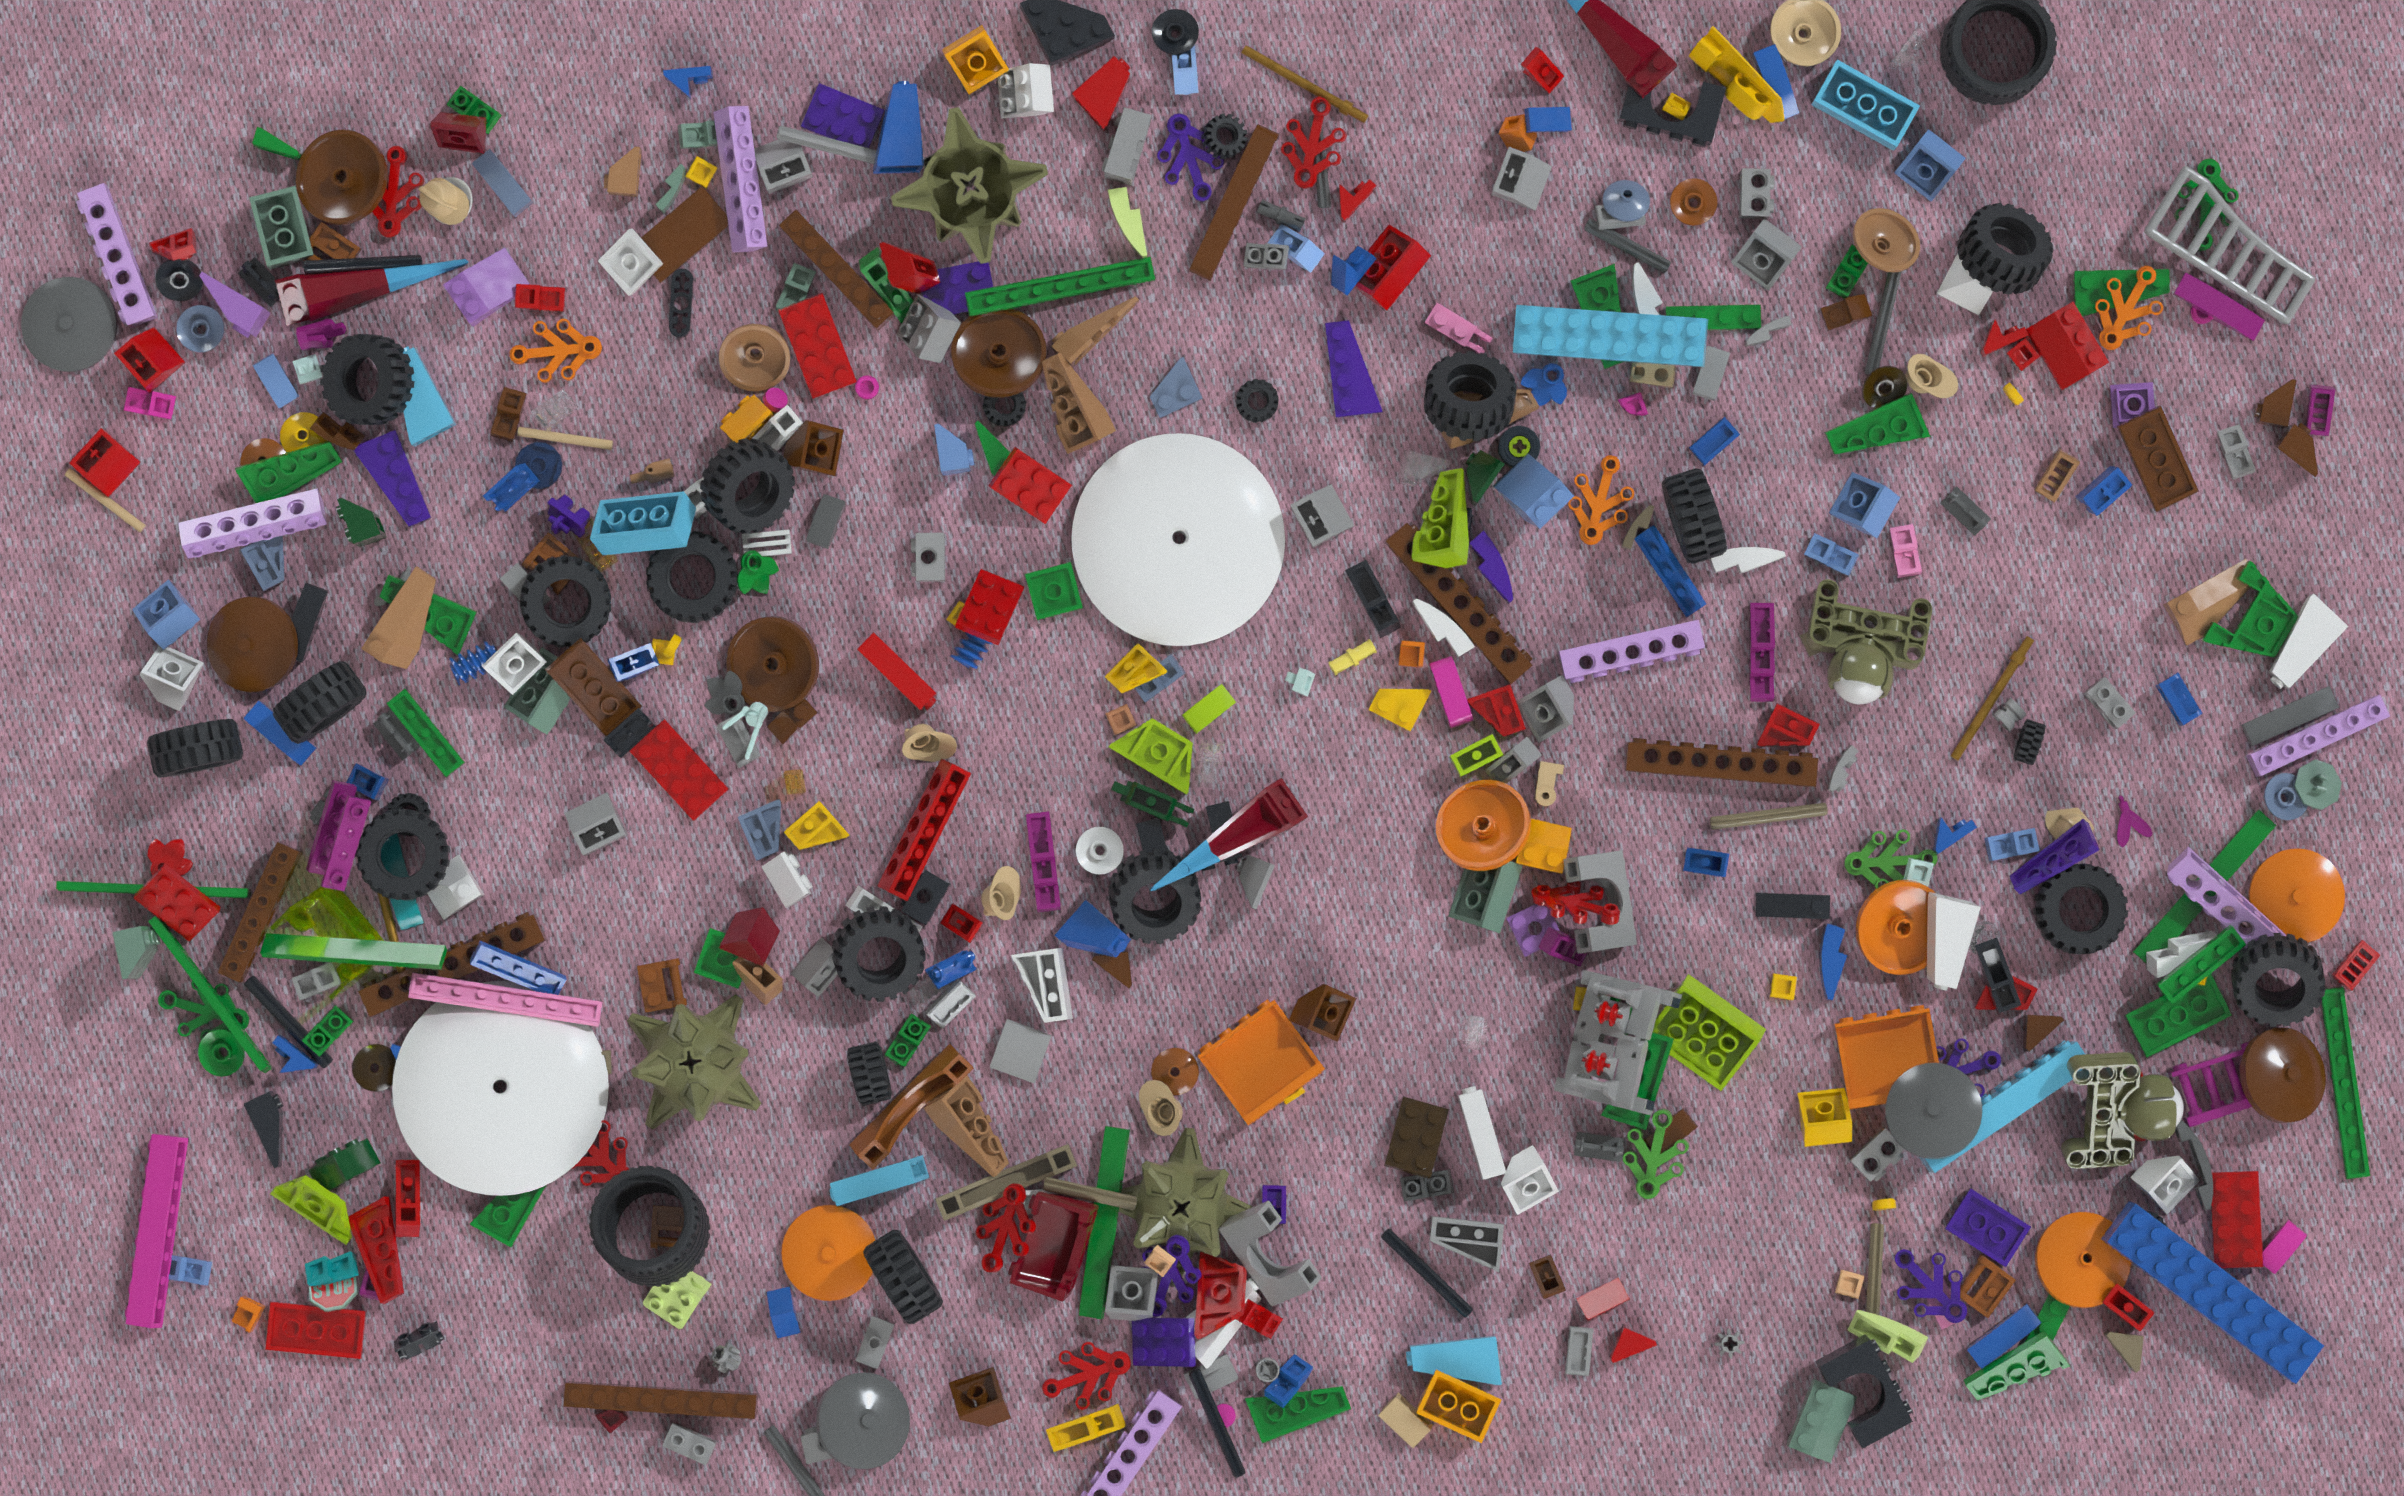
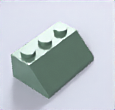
M296 186L249 197L266 265L269 270L292 265L314 255Z
M541 647L539 652L547 662L513 695L511 694L504 708L548 735L571 698L545 670L558 657Z
M1510 861L1499 868L1487 871H1473L1464 868L1448 917L1500 933L1522 865Z
M138 926L112 932L122 979H139L158 951L157 945L160 944L159 935L154 931L153 927Z
M1813 1378L1786 1445L1831 1463L1857 1396L1833 1386L1830 1387L1828 1384Z

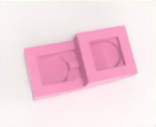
M1913 524L1889 528L1897 577L1903 578L1920 575L1922 569Z

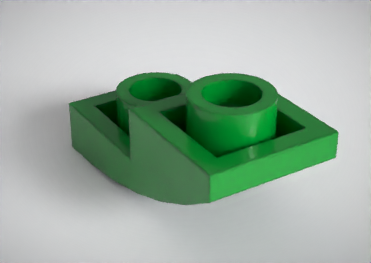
M461 85L446 104L461 115L485 117L487 134L490 133L502 116L498 111L481 101Z
M1852 244L1826 286V289L1843 299L1848 298L1868 264L1859 254L1855 245Z
M335 1005L302 1041L320 1057L354 1021Z
M911 1013L884 1056L904 1069L931 1026Z

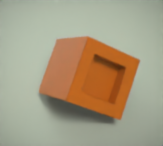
M1525 114L1506 117L1498 133L1507 149L1512 147L1522 152L1531 151L1537 138V132H1526Z
M1401 640L1398 666L1422 668L1425 642Z
M241 1296L232 1322L245 1328L246 1332L251 1333L265 1306L246 1296Z

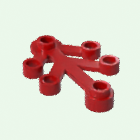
M1323 97L1314 98L1310 104V109L1314 113L1309 141L1301 130L1302 125L1298 120L1290 119L1286 124L1287 130L1294 135L1305 153L1304 163L1297 156V148L1293 143L1285 142L1281 146L1282 154L1288 157L1295 168L1294 182L1303 189L1314 186L1319 173L1331 165H1339L1342 160L1338 152L1330 151L1325 159L1313 165L1315 156L1336 142H1344L1347 138V133L1342 128H1335L1329 136L1319 142L1324 116L1328 115L1331 110L1330 102ZM1325 104V110L1319 112V105ZM1296 122L1298 124L1297 129L1291 130V124ZM1342 131V138L1336 139V133ZM1290 145L1292 146V152L1287 154L1285 153V148ZM1336 154L1337 161L1331 162L1330 157ZM1305 173H1309L1310 178L1307 181H1303L1302 179Z
M392 146L387 151V159L390 162L389 184L382 197L386 202V213L378 205L372 211L379 220L378 231L387 238L397 236L401 231V222L411 213L420 210L422 207L419 198L411 196L407 199L406 206L396 213L397 204L414 189L424 184V177L415 172L409 176L408 182L398 190L400 166L408 158L406 150L400 146ZM395 151L399 152V157L397 159H393L392 154ZM416 176L420 177L418 184L413 183V179ZM417 200V206L412 208L411 202ZM391 221L392 227L391 229L387 230L385 225L387 222Z
M1575 881L1567 883V886L1557 888L1539 885L1531 891L1533 902L1540 906H1547L1553 917H1563L1566 908L1573 917V921L1577 924L1587 922V911L1600 914V920L1605 924L1614 925L1619 922L1620 910L1617 905L1606 904L1603 907L1585 902L1601 900L1603 898L1604 889L1600 886H1591L1589 892L1580 893L1581 882ZM1569 893H1570V894H1575V895L1563 896L1564 894H1569Z
M607 1120L601 1121V1123L608 1125V1129L606 1132L601 1130L598 1132L599 1148L592 1144L587 1151L592 1157H582L573 1168L576 1166H603L609 1173L593 1174L590 1171L583 1172L580 1176V1181L585 1186L593 1183H606L620 1172L629 1170L626 1167L628 1140L625 1137H617L613 1142V1146L617 1150V1166L609 1159V1132L611 1124ZM619 1139L624 1140V1148L617 1147L616 1143ZM585 1174L591 1175L592 1180L590 1183H586L583 1180Z
M1018 1183L1010 1184L1004 1189L1003 1197L994 1202H988L983 1206V1213L987 1217L997 1216L999 1209L1006 1206L1004 1215L976 1228V1236L979 1239H989L992 1232L999 1229L992 1253L985 1254L982 1258V1268L986 1272L995 1273L1003 1267L1001 1255L1008 1234L1013 1245V1253L1016 1256H1025L1029 1251L1028 1244L1022 1242L1013 1218L1015 1211L1020 1220L1019 1227L1021 1232L1033 1233L1036 1229V1223L1034 1220L1029 1219L1023 1204L1026 1199V1191ZM983 1229H985V1235H984V1236H983V1234H982V1230H983ZM1020 1245L1022 1246V1251H1021V1253H1020V1251H1019Z
M1092 1342L1083 1343L1081 1346L1083 1355H1093L1106 1362L1096 1366L1074 1356L1069 1350H1063L1059 1354L1060 1363L1064 1365L1070 1364L1083 1371L1061 1380L1055 1378L1047 1379L1042 1386L1043 1393L1049 1398H1054L1060 1394L1062 1389L1087 1380L1081 1395L1075 1401L1078 1409L1085 1410L1089 1407V1399L1099 1376L1109 1372L1104 1387H1101L1098 1391L1099 1399L1108 1401L1112 1397V1389L1118 1376L1125 1374L1130 1369L1131 1359L1127 1353L1115 1351L1110 1354L1095 1347ZM1085 1345H1091L1093 1347V1351L1091 1353H1086L1084 1351ZM1063 1353L1070 1355L1071 1358L1068 1362H1064L1061 1359ZM1120 1358L1124 1364L1122 1367H1116L1114 1361ZM1049 1384L1056 1386L1057 1389L1054 1393H1050L1047 1390ZM1106 1389L1109 1391L1110 1395L1108 1398L1101 1397L1100 1393L1102 1390ZM1080 1398H1085L1087 1400V1405L1081 1407L1078 1404V1400Z

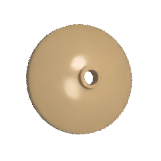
M1787 0L1773 15L1770 35L1773 45L1776 44L1779 54L1785 60L1798 66H1814L1827 60L1837 49L1841 38V24L1834 9L1824 0ZM1800 30L1806 32L1805 38L1799 36Z

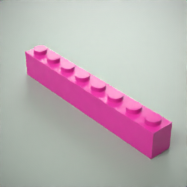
M152 1134L148 1143L149 1157L148 1163L145 1166L146 1179L141 1193L143 1201L138 1215L139 1230L135 1238L136 1251L132 1261V1280L128 1287L129 1302L125 1309V1324L146 1328H162L169 1283L168 1278L188 1138Z

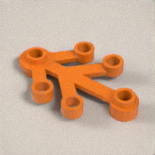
M2144 265L2137 270L2136 278L2138 281L2125 304L2120 291V280L2111 278L2107 281L2106 286L2111 292L2118 317L2112 325L2108 313L2110 308L2109 302L2105 299L2096 301L2095 309L2099 312L2103 325L2099 341L2105 349L2115 350L2121 346L2123 339L2137 335L2147 336L2151 333V325L2146 321L2138 323L2136 327L2122 330L2126 321L2149 314L2159 315L2163 311L2162 303L2157 300L2151 301L2149 305L2133 309L2146 285L2153 283L2156 279V272L2151 266ZM2145 271L2151 273V277L2148 280L2142 278V274ZM2112 281L2118 282V288L2115 290L2110 288ZM2100 302H2105L2107 304L2105 310L2101 311L2098 309V304ZM2155 303L2160 305V310L2157 312H2153L2151 309ZM2143 324L2148 325L2146 333L2140 332V326ZM2109 334L2116 336V340L2112 343L2107 341Z
M560 319L556 324L558 331L563 334L567 333L578 343L567 345L548 329L546 323L537 321L533 325L534 333L538 336H543L554 346L526 349L522 345H516L510 350V359L515 364L521 365L526 363L529 358L555 356L545 368L540 369L537 373V377L541 382L548 383L552 379V374L568 355L578 354L570 366H565L561 370V376L565 380L570 381L575 378L577 370L587 359H595L601 354L602 344L600 340L595 336L584 337L571 326L567 319ZM562 322L568 323V328L566 330L560 329V324ZM539 324L545 327L541 333L536 331V327ZM588 343L594 344V349L590 352L586 351ZM517 350L523 351V356L521 358L515 357V352ZM571 369L573 371L572 376L565 377V370ZM544 371L549 373V377L546 380L541 379V373Z
M1608 455L1601 461L1603 475L1596 497L1588 484L1589 479L1587 475L1580 473L1574 478L1575 486L1580 488L1592 510L1590 520L1581 508L1582 500L1579 497L1574 496L1567 504L1581 524L1579 536L1582 542L1587 545L1597 544L1602 539L1604 531L1616 524H1623L1628 519L1627 512L1619 509L1614 513L1613 517L1599 523L1602 513L1623 501H1630L1634 497V490L1626 486L1621 489L1620 493L1606 500L1612 475L1620 468L1619 459L1613 455ZM1607 461H1614L1615 467L1609 469L1606 466ZM1584 477L1586 483L1584 485H1579L1577 483V478ZM1624 490H1630V498L1623 496ZM1573 499L1578 500L1579 507L1573 508L1570 502ZM1622 512L1625 515V519L1623 521L1617 520V513ZM1594 529L1596 535L1594 537H1589L1587 535V530Z

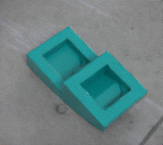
M352 1251L332 1259L323 1256L305 1264L307 1284L309 1286L335 1283L359 1275L356 1255Z

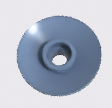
M1620 180L1606 188L1603 194V206L1607 213L1617 220L1635 221L1647 213L1650 206V197L1647 190L1639 183L1630 180Z
M195 305L186 309L179 317L176 328L177 336L187 349L199 353L208 352L221 342L224 335V322L220 314L213 308L205 305ZM201 325L206 327V331L203 334L198 333V327Z
M2281 773L2272 777L2264 790L2266 807L2272 815L2281 820L2299 818L2308 807L2302 803L2294 788L2296 776L2290 773ZM2281 794L2286 796L2285 802L2281 800Z

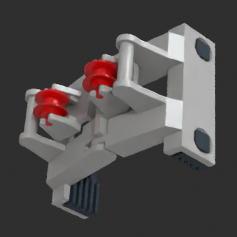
M1584 970L1580 984L1586 985L1587 990L1574 1030V1041L1571 1044L1565 1078H1556L1554 1091L1652 1116L1655 1101L1637 1097L1648 1050L1647 1040L1650 1041L1660 1004L1679 1009L1682 995ZM1610 997L1626 1000L1628 1004L1612 1001ZM1632 1007L1633 1009L1629 1019L1630 1008ZM1605 1035L1618 1038L1617 1046L1603 1043ZM1619 1059L1616 1076L1613 1080L1617 1060ZM1590 1076L1597 1077V1078H1601V1079H1605V1080H1609V1081L1601 1082V1081L1593 1080V1079H1590Z

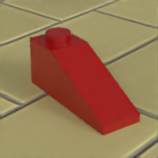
M396 1160L395 1236L419 1237L420 1160Z

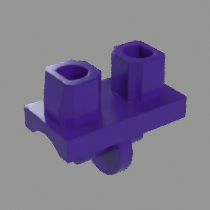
M565 494L557 500L552 497L547 502L550 506L548 521L552 523V533L558 534L563 531L565 534H568L571 531L579 538L585 534V526L590 520L589 511L584 508H580L576 513L570 511L574 507L573 501Z

